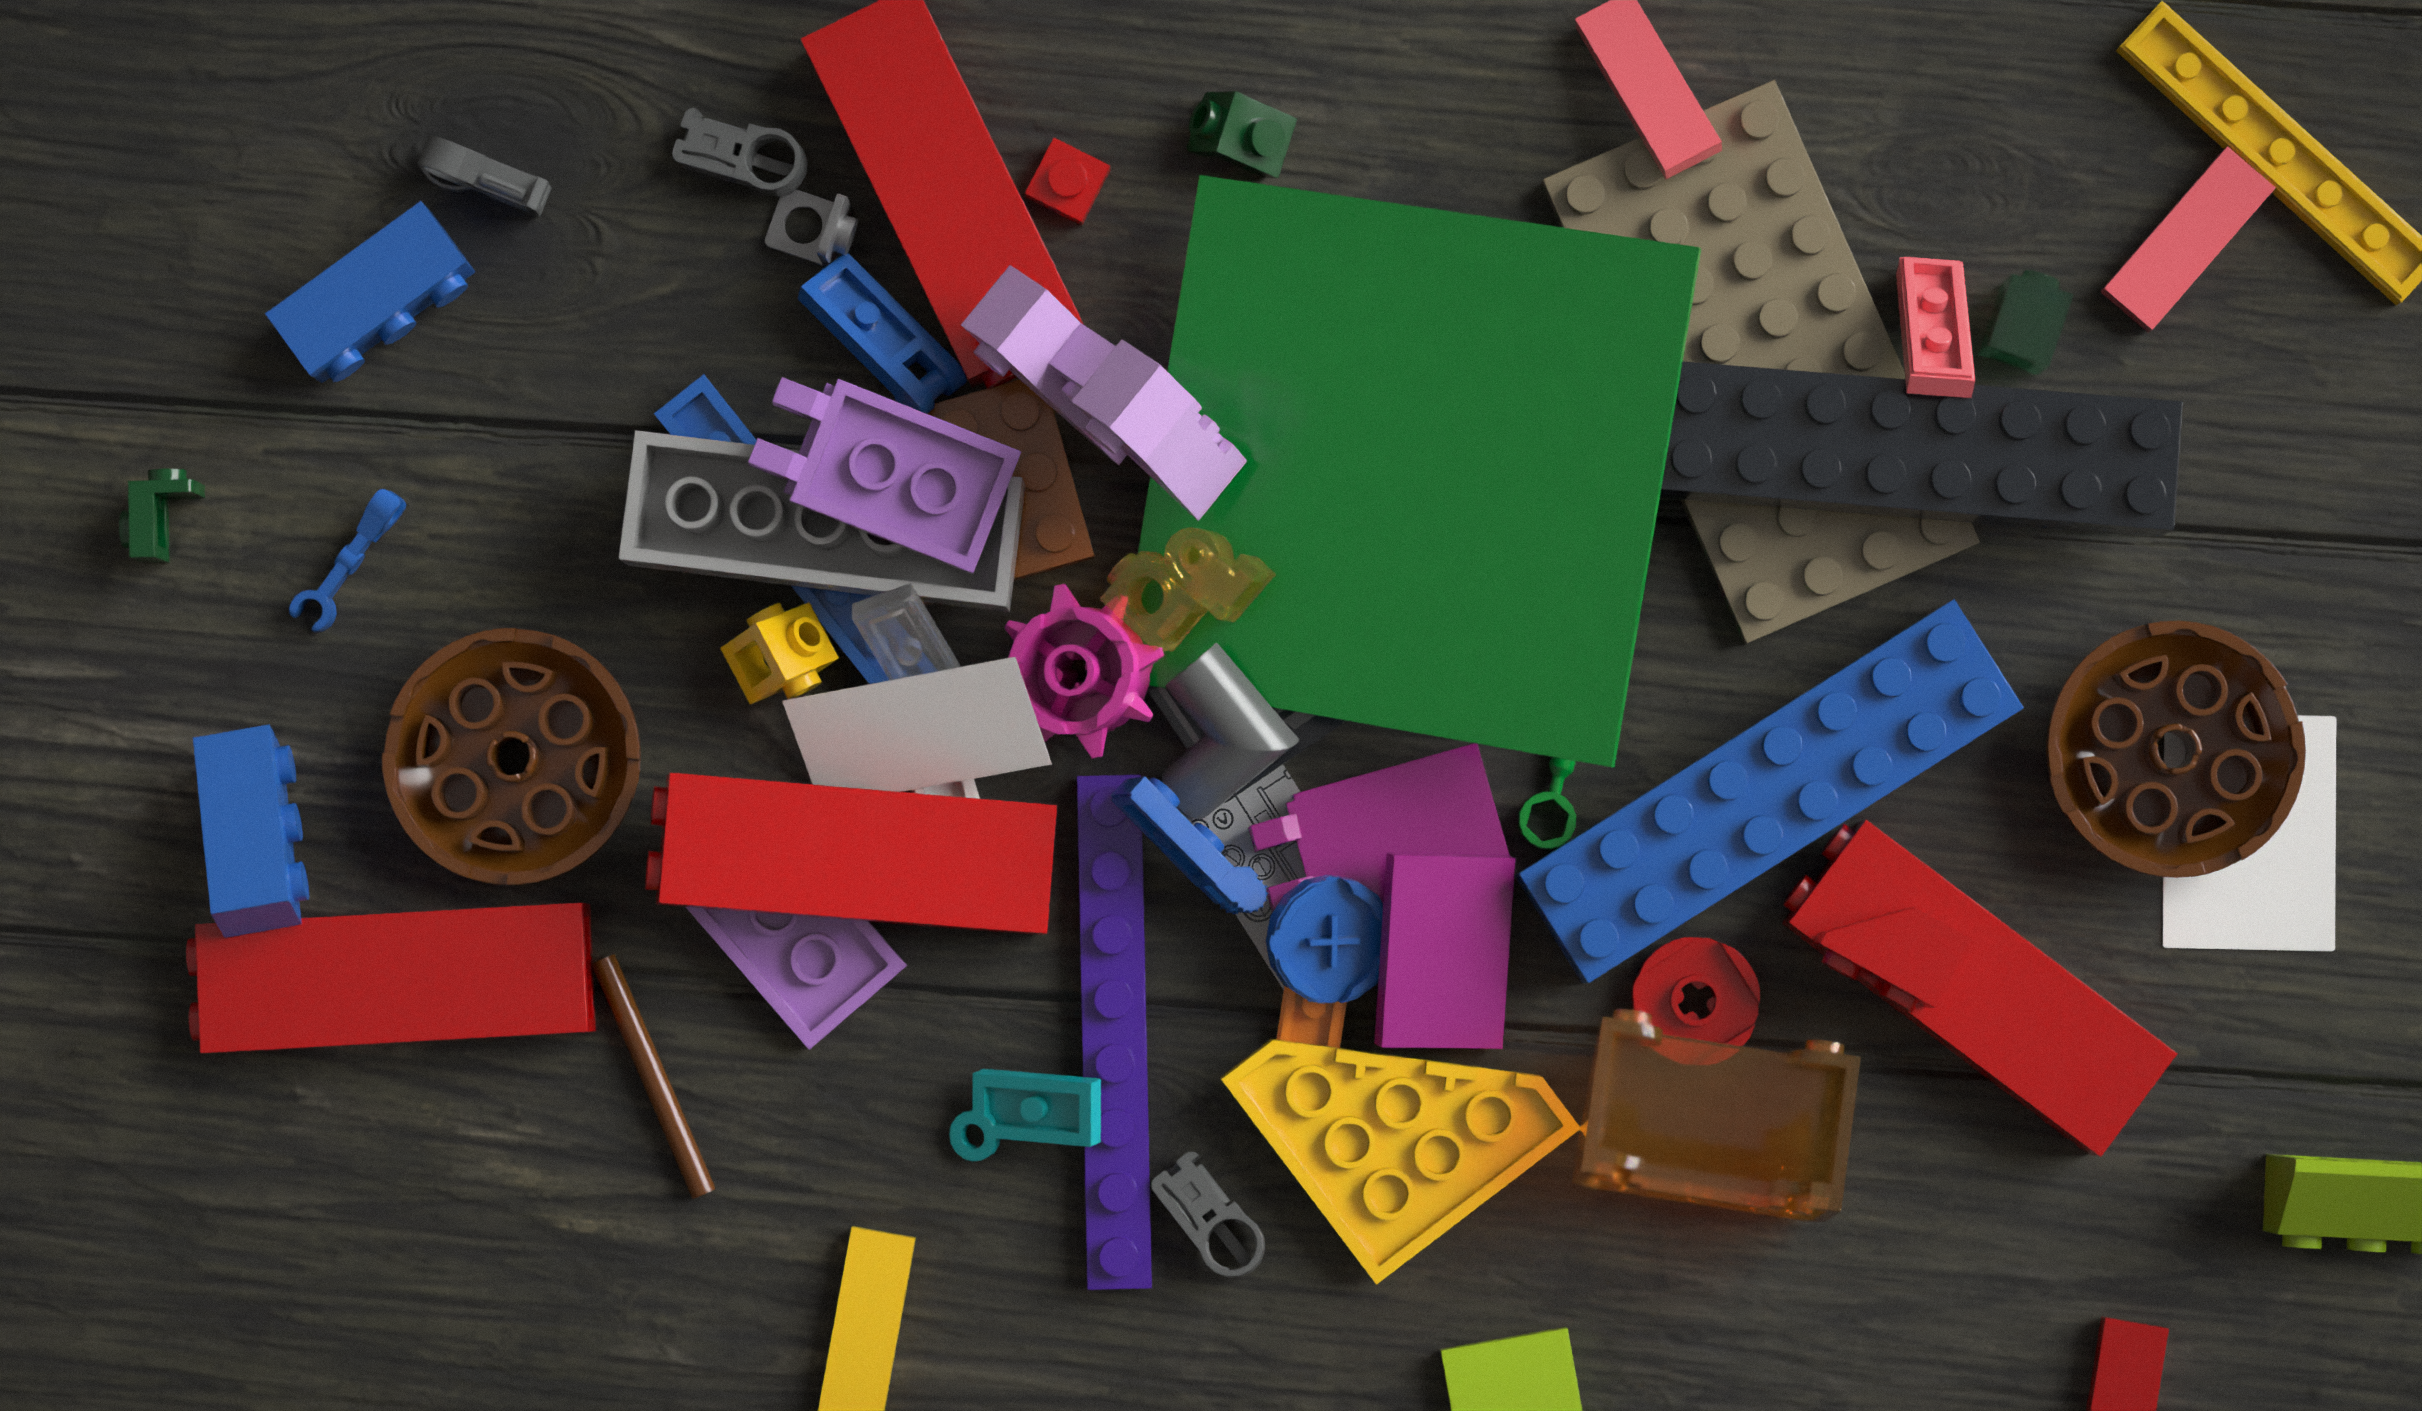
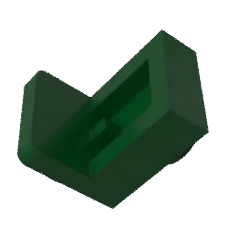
M1236 91L1206 92L1202 101L1195 107L1190 118L1189 130L1191 135L1187 151L1198 156H1216L1264 178H1278L1297 118Z
M152 469L147 471L148 480L128 481V510H122L119 517L120 541L123 548H129V558L144 564L170 563L168 500L205 498V485L193 479H187V470Z

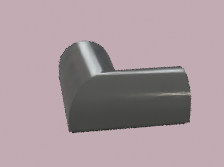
M1217 642L1165 685L1167 690L1205 733L1202 738L1173 760L1162 773L1163 783L1175 793L1180 801L1178 807L1192 818L1200 820L1207 817L1299 742L1298 737Z

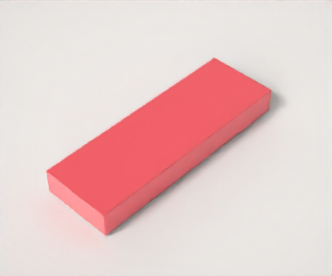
M1610 0L1575 18L1576 30L1665 180L1722 151V141L1637 0Z
M2227 146L2100 292L2149 333L2276 187Z
M1900 257L1896 278L1906 393L1972 398L1975 374L1963 262Z

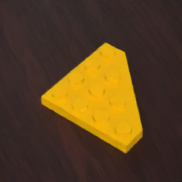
M1270 1039L1220 1077L1376 1285L1581 1129L1544 1078L1534 1074Z

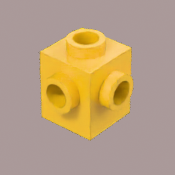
M810 602L786 612L781 603L761 610L746 620L750 628L720 648L749 704L784 691L787 699L796 698L820 685L822 681L818 672L839 659Z

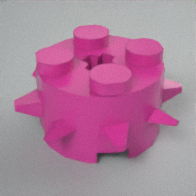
M1066 584L1056 585L1054 587L1050 612L1033 617L1028 624L1009 620L1005 625V630L1014 640L1008 658L1016 657L1044 742L1055 733L1076 735L1091 758H1098L1103 756L1107 732L1114 731L1115 728L1125 724L1130 718L1149 722L1152 719L1153 713L1143 700L1150 684V672L1153 664L1164 657L1163 648L1161 646L1143 644L1140 635L1124 620L1128 598L1121 593L1102 609L1088 608L1079 605ZM1075 660L1086 661L1087 677L1084 682H1076L1079 674L1071 668Z

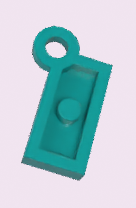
M981 1069L974 1072L973 1109L958 1115L952 1122L949 1133L951 1145L958 1155L972 1162L984 1160L994 1154L1000 1145L1001 1139L1092 1147L1101 1142V1079L994 1069ZM969 1124L978 1125L982 1129L984 1141L981 1146H975L969 1142L966 1134Z

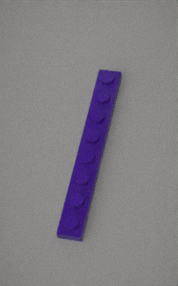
M1141 775L1077 776L1083 1077L1101 1079V1142L1092 1147H1085L1087 1290L1152 1288L1143 834L1111 801L1113 798L1111 794L1125 779L1141 777Z

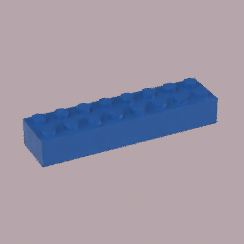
M1953 599L1514 876L1582 983H1590L2024 707L1957 602Z

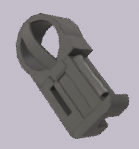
M690 108L685 112L681 123L682 128L685 130L684 139L676 140L672 152L673 158L683 168L754 188L767 196L780 197L793 192L801 185L807 174L808 161L804 149L791 134L781 129L764 128L750 123L748 129H743L708 118L702 120L703 115L696 108ZM774 141L786 142L794 150L795 162L794 165L780 162L757 154V151L767 143ZM752 166L786 177L782 181L775 183L763 182L754 175Z
M429 135L417 164L429 181L444 190L455 192L472 190L538 217L541 216L552 189L549 182L541 177H535L459 144ZM430 174L459 186L442 184L431 177Z
M1188 1152L1180 1157L1172 1168L1161 1172L1153 1179L1152 1189L1199 1249L1207 1266L1215 1273L1228 1278L1243 1277L1253 1272L1262 1262L1265 1252L1264 1235L1260 1227L1243 1212L1235 1201L1229 1206L1226 1205L1230 1202V1199L1203 1164L1195 1166L1194 1163L1201 1157L1195 1152ZM1235 1220V1222L1244 1224L1251 1230L1255 1238V1248H1257L1253 1259L1224 1222ZM1213 1231L1242 1268L1229 1270V1268L1221 1266L1213 1259L1209 1251V1239Z

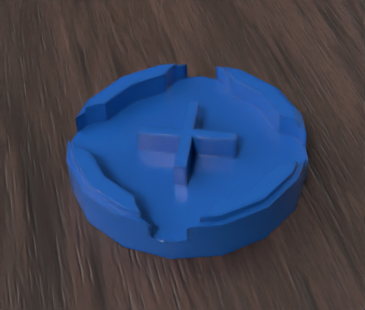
M1328 874L1303 880L1284 894L1270 916L1265 940L1270 966L1282 984L1306 1000L1317 1003H1333L1337 1001L1343 1003L1355 1000L1374 987L1379 979L1383 902L1376 893L1351 878Z

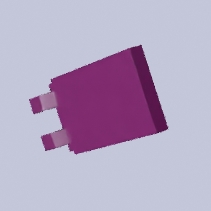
M1477 743L1293 794V801L1285 803L1289 815L1248 827L1254 852L1296 841L1306 874L1304 878L1266 889V892L1269 893L1267 898L1272 913L1283 895L1303 880L1327 874L1351 878L1376 893L1383 902L1387 852L1509 856Z

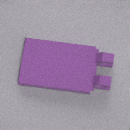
M782 377L772 401L773 406L812 420L799 454L757 438L748 461L749 466L787 480L783 492L791 495V503L973 574L1021 451L841 379H838L836 386L826 383L824 391L821 393Z
M686 907L809 1050L907 966L869 921Z

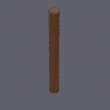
M616 955L608 956L591 964L692 1199L715 1190L714 1183Z

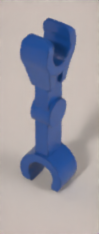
M380 489L375 493L365 508L356 529L357 535L350 544H347L340 551L334 561V568L317 591H302L291 601L289 612L293 618H298L303 612L305 605L315 599L322 606V616L315 622L311 631L323 632L332 626L337 614L336 605L332 598L346 578L359 568L365 558L364 553L372 542L376 543L400 518L406 509L404 499L386 489Z

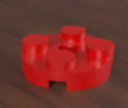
M1683 937L1661 945L1641 964L1638 974L1631 985V1012L1640 1035L1659 1054L1679 1063L1710 1064L1731 1056L1750 1038L1758 1016L1760 987L1751 965L1733 947L1711 938ZM1691 983L1696 989H1702L1707 986L1711 990L1713 996L1706 1001L1709 1013L1705 1017L1699 1018L1694 1012L1683 1014L1680 1011L1678 1004L1684 999L1681 989L1686 984Z

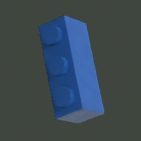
M420 201L265 314L310 376L320 383L325 382L329 378L333 382H338L358 370L365 362L362 354L381 340L385 345H389L409 333L416 325L413 317L432 303L439 308L459 297L468 287L465 280L474 274L475 270L434 214Z
M270 724L194 737L193 746L211 916L225 938L301 925L299 901L309 900V885L303 862L295 863L293 842L303 840V831L297 804L288 803L286 784L296 783V769L290 746H280Z

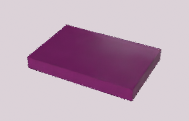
M1387 852L1374 1044L1385 1048L1503 1049L1515 858L1508 855Z

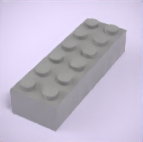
M635 430L619 560L628 566L1010 612L1026 487L1022 477H1011L974 573L970 574L791 503V495L783 492L787 480L749 466L748 461L755 445ZM787 449V450H790V451L795 452V453H797V454H799V451H800V450Z

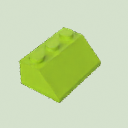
M2266 1154L2263 1231L2283 1234L2282 1246L2322 1249V1237L2347 1238V1250L2386 1252L2387 1240L2411 1241V1253L2422 1254V1162Z

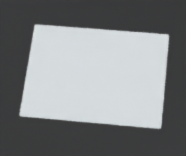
M2298 715L2299 721L2303 722L2306 745L2302 784L2288 817L2267 843L2246 859L2219 871L2195 877H2163V947L2290 951L2335 950L2336 717ZM2165 733L2164 763L2167 767L2176 768L2184 760L2185 746L2182 740L2175 734Z

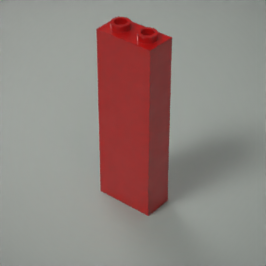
M879 0L801 38V41L971 387L973 388L984 382L987 390L995 386L1006 384L1017 376L1008 370L1002 377L981 361L973 353L980 343L961 324L1009 265L1047 289L1082 324L1083 322L924 0Z
M669 773L666 776L665 787L654 786L650 823L651 825L662 826L660 852L648 851L645 890H657L656 905L1032 935L1047 934L1057 805Z
M1868 820L1857 822L1852 829L1843 823L1821 852L1829 861L1817 877L1813 880L1805 874L1783 902V906L1789 909L1790 913L1782 924L1824 956L1826 954L1825 951L1812 945L1818 933L1912 907L1924 911L1972 938L1970 946L1935 1008H1925L1917 1004L1913 1013L1878 994L1883 986L1879 981L1860 972L1856 980L2088 1155L2101 1157L2178 1053Z
M587 903L301 918V925L228 938L223 936L216 923L195 924V938H189L187 941V969L191 977L197 976L198 1002H192L189 1008V1029L192 1040H200V1053L596 1031L594 974L591 965L593 964L590 904Z

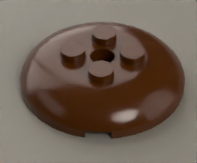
M2179 620L2160 621L2128 629L2109 638L2087 654L2072 670L2058 693L2050 714L2046 740L2047 767L2055 797L2063 813L2079 835L2096 851L2109 860L2139 873L2168 878L2195 877L2222 870L2246 859L2267 843L2279 830L2288 817L2302 784L2306 757L2303 722L2299 721L2294 703L2285 687L2287 683L2274 665L2255 647L2234 634L2211 625ZM2165 733L2175 734L2182 740L2185 746L2184 760L2176 768L2167 767L2158 754L2157 741Z
M499 628L478 632L456 640L438 650L411 675L397 696L389 714L392 716L386 734L384 753H382L384 784L394 813L406 833L425 854L445 868L464 877L491 884L524 885L545 881L567 873L590 859L611 839L623 822L635 796L641 764V747L638 727L629 701L618 682L596 658L582 648L558 636L534 630ZM513 740H522L529 747V763L523 773L508 775L502 770L500 765L501 750L507 743Z

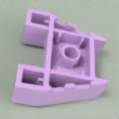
M1009 265L961 324L980 343L973 353L987 366L1002 377L1010 370L1117 465H1120L1128 455L1198 521L1247 462L1238 449L1218 433L1220 428L1207 415L1201 416L1198 413L1202 409L1201 405L1159 363L1122 339L1117 346L1113 345L1077 320L1047 289L1011 265Z

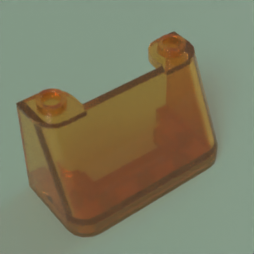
M1616 1009L1613 1012V1018L1602 1017L1600 1019L1576 1148L1572 1183L1599 1190L1806 1222H1826L1841 1212L1861 1057L1845 1055V1046L1843 1044L1826 1040H1806L1805 1050H1794L1787 1054L1663 1034V1029L1651 1025V1014L1635 1010Z

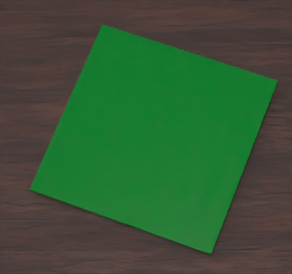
M1199 175L1167 372L1201 405L1202 409L1198 413L1201 416L1205 414L1211 418L1220 428L1218 433L1231 442L1247 462L1199 521L1192 517L1150 477L1127 623L1140 635L1143 644L1161 646L1163 648L1164 657L1153 664L1150 672L1149 686L1166 688L1165 685L1217 642L1273 708L1615 767L1702 248Z

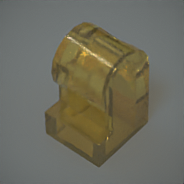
M1192 527L1181 529L1171 536L1165 547L1164 559L1170 574L1218 620L1235 622L1276 575L1258 557L1240 554L1235 560L1232 546L1225 537L1217 532Z

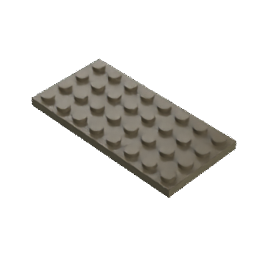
M1775 80L1703 110L1722 141V151L1666 180L1641 137L1542 180L1541 185L1560 227L1702 248L1683 356L1684 362L1905 379L1904 369ZM1680 499L1744 645L1980 543L1975 529L1970 522Z

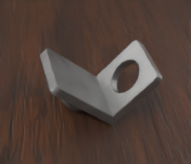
M795 189L789 194L780 196L765 238V243L771 249L827 267L836 260L838 253L847 255L856 233L858 219L851 217L853 209L848 198L844 195L837 194L835 201L832 202ZM800 208L812 209L822 219L820 235L817 239L807 244H800L791 240L785 229L788 216Z

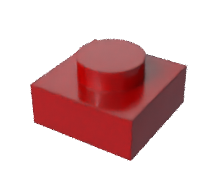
M1053 138L1025 195L1026 198L1083 225L1111 168L1110 165Z

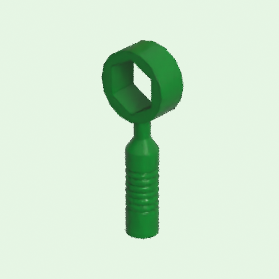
M1551 757L1549 767L1552 773V780L1549 791L1533 795L1523 803L1518 813V827L1522 837L1528 844L1538 849H1553L1563 845L1571 838L1576 828V814L1572 804L1566 797L1561 795L1564 780L1574 772L1576 761ZM1552 800L1567 815L1562 837L1541 841L1527 827L1532 805Z

